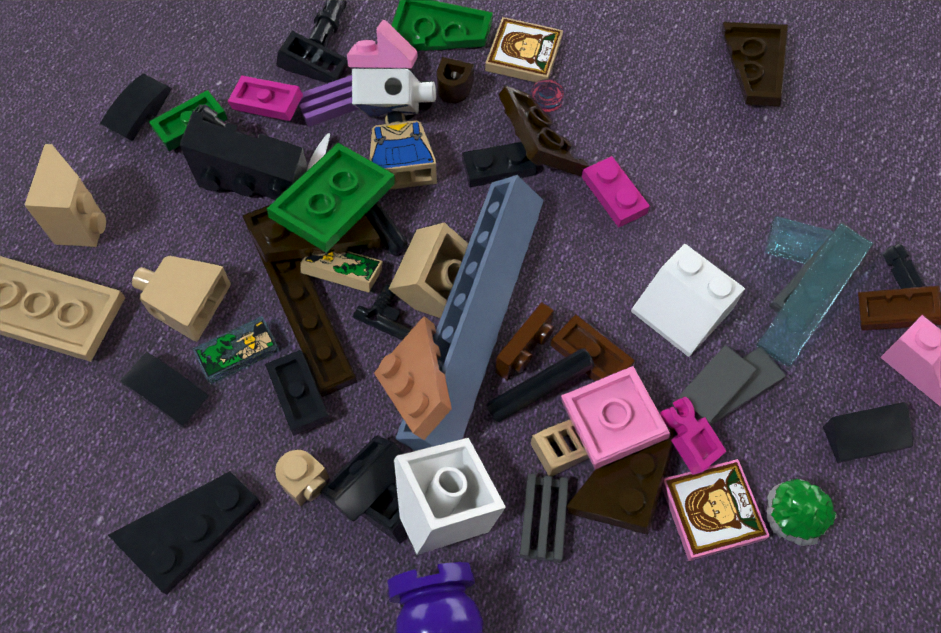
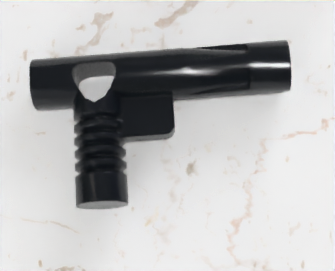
M384 285L371 309L369 310L359 305L354 312L353 318L403 340L412 328L397 322L400 312L389 306L396 294L389 290L390 286ZM373 315H378V319L376 321H373L369 318Z

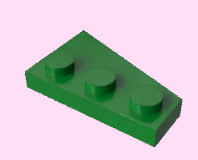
M400 0L391 26L417 51L483 47L486 44L492 25L493 12L435 0Z

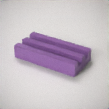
M352 75L302 92L303 96L298 104V108L308 127L358 110L352 104V97H350L352 96Z

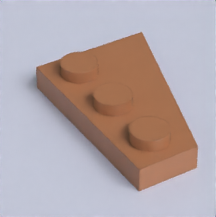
M425 316L394 351L383 358L379 368L374 372L412 433L423 440L428 437L452 410L445 374L439 371L437 361L441 357L440 349L434 343L432 336L436 333L435 324Z

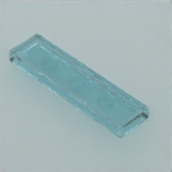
M840 223L756 346L762 347L766 353L786 366H791L873 243Z

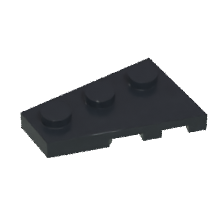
M229 471L108 534V536L156 587L167 595L260 501Z

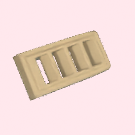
M571 419L532 435L531 446L548 476L553 477L589 459ZM569 435L577 450L571 452L563 437ZM556 441L563 456L557 457L550 443Z

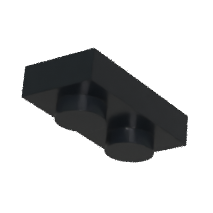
M522 142L462 152V161L469 187L491 184L492 182L518 175L520 178L536 176V165L527 158Z
M302 350L265 364L293 436L330 421Z

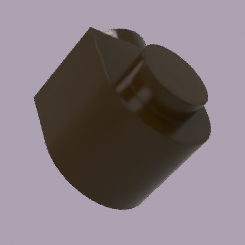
M442 57L437 69V93L445 102L459 103L468 97L472 88L474 64Z

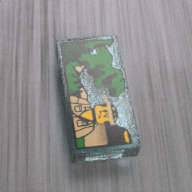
M263 316L193 348L209 384L280 351Z

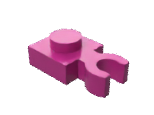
M687 397L675 400L673 402L674 407L672 406L661 411L660 415L664 423L668 427L674 428L678 435L671 441L694 475L704 472L726 452V449L705 417L696 420L693 404Z

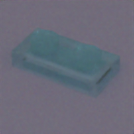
M775 216L771 223L765 253L806 263L833 231Z

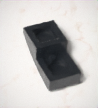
M142 73L116 98L100 124L133 142L147 115L157 116L172 88Z
M147 351L120 380V383L150 406L156 407L182 428L209 397L208 394Z

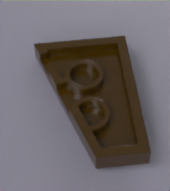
M723 22L722 34L746 105L780 107L788 25Z
M505 85L498 96L505 108V114L510 118L515 128L516 136L521 140L526 150L527 158L536 165L550 166L582 177L583 169L589 167L584 159H575L569 152L572 144L566 137H561L554 130L550 129L553 121L530 94Z
M365 215L331 248L334 249L335 253L348 252V247L367 245L368 249L381 247L380 237ZM272 219L249 228L251 237L266 263L310 257L315 251H323Z
M667 426L670 432L668 439L595 469L567 505L568 513L648 535L674 447L671 440L677 436L675 429Z

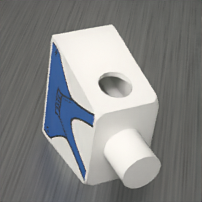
M352 69V104L368 117H384L392 111H400L404 115L418 114L419 102H435L436 100L435 82L418 81L409 69Z

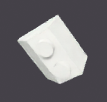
M684 244L661 267L633 306L631 312L690 357L734 309L745 288Z
M469 438L398 455L394 460L400 520L417 555L488 533L506 508Z

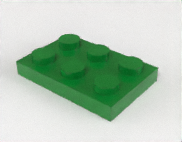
M337 143L267 208L268 216L273 221L327 253L395 185V174Z

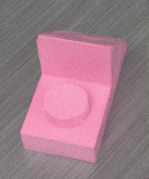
M382 20L377 27L378 44L373 40H362L354 44L347 54L348 67L412 68L418 58L417 50L386 20Z

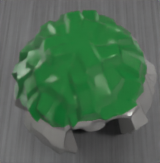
M789 479L774 486L766 498L768 500L767 520L770 522L773 533H776L779 538L783 537L800 546L818 544L819 537L824 535L827 529L833 525L835 518H837L829 495L824 493L819 486L811 485L808 481L802 479Z

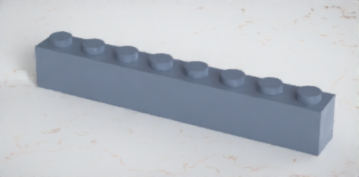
M518 175L492 182L433 337L434 343L440 349L441 357L437 361L439 371L445 374L452 410L425 440L413 434L405 420H402L395 439L413 451L463 439L544 201Z

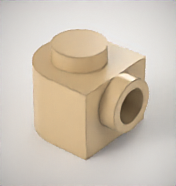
M292 450L285 453L278 460L275 469L278 482L300 507L307 500L313 501L320 495L321 489L327 484L325 481L329 478L325 467L311 454L303 450Z

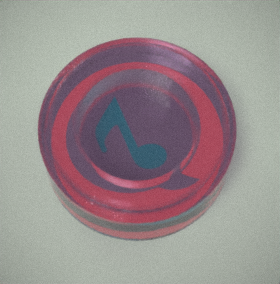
M544 79L533 85L531 96L544 112H553L561 107L564 90L558 82Z

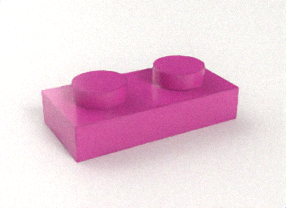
M241 75L228 103L233 110L290 121L303 94L299 86Z
M612 156L583 169L582 179L618 228L648 214L650 205Z

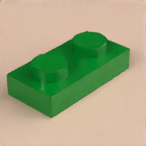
M208 90L149 121L153 131L169 152L180 146L192 111L200 104H206L217 112L216 117L223 122L228 120L225 111Z

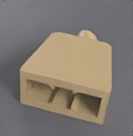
M174 256L165 257L155 272L140 267L132 278V286L143 291L140 300L153 317L196 342L200 339L231 286L222 266Z

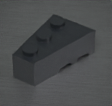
M192 111L180 142V147L198 187L209 191L223 190L236 192L242 196L256 195L276 200L305 174L308 169L302 147L260 133L257 139L236 132L237 125L226 122L225 127L203 121L204 114Z

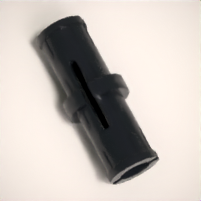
M341 0L326 1L321 13L318 12L314 19L315 26L308 39L327 48L333 32L335 34L340 26L339 19L347 5L346 0H342L341 5H339Z

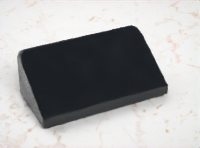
M906 402L835 416L823 426L837 463L907 449L913 446L909 410Z
M378 435L375 436L321 489L320 494L351 521L357 520L396 480L394 460L396 456L403 454L394 442Z

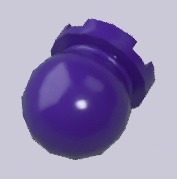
M453 562L438 564L439 574L418 578L417 571L414 569L387 580L389 601L403 605L396 619L395 633H482L483 619L477 604L464 593L467 588L475 583L470 563Z

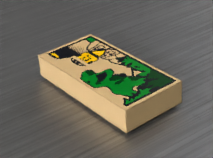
M330 249L327 253L315 251L310 257H305L302 260L301 273L370 292L382 271L383 261L349 251L335 253L334 249Z

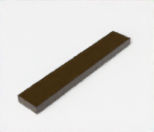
M270 205L242 215L249 233V228L271 220L267 211ZM255 244L321 396L325 397L357 383L356 376L309 275L301 273L302 259L297 258L266 263Z

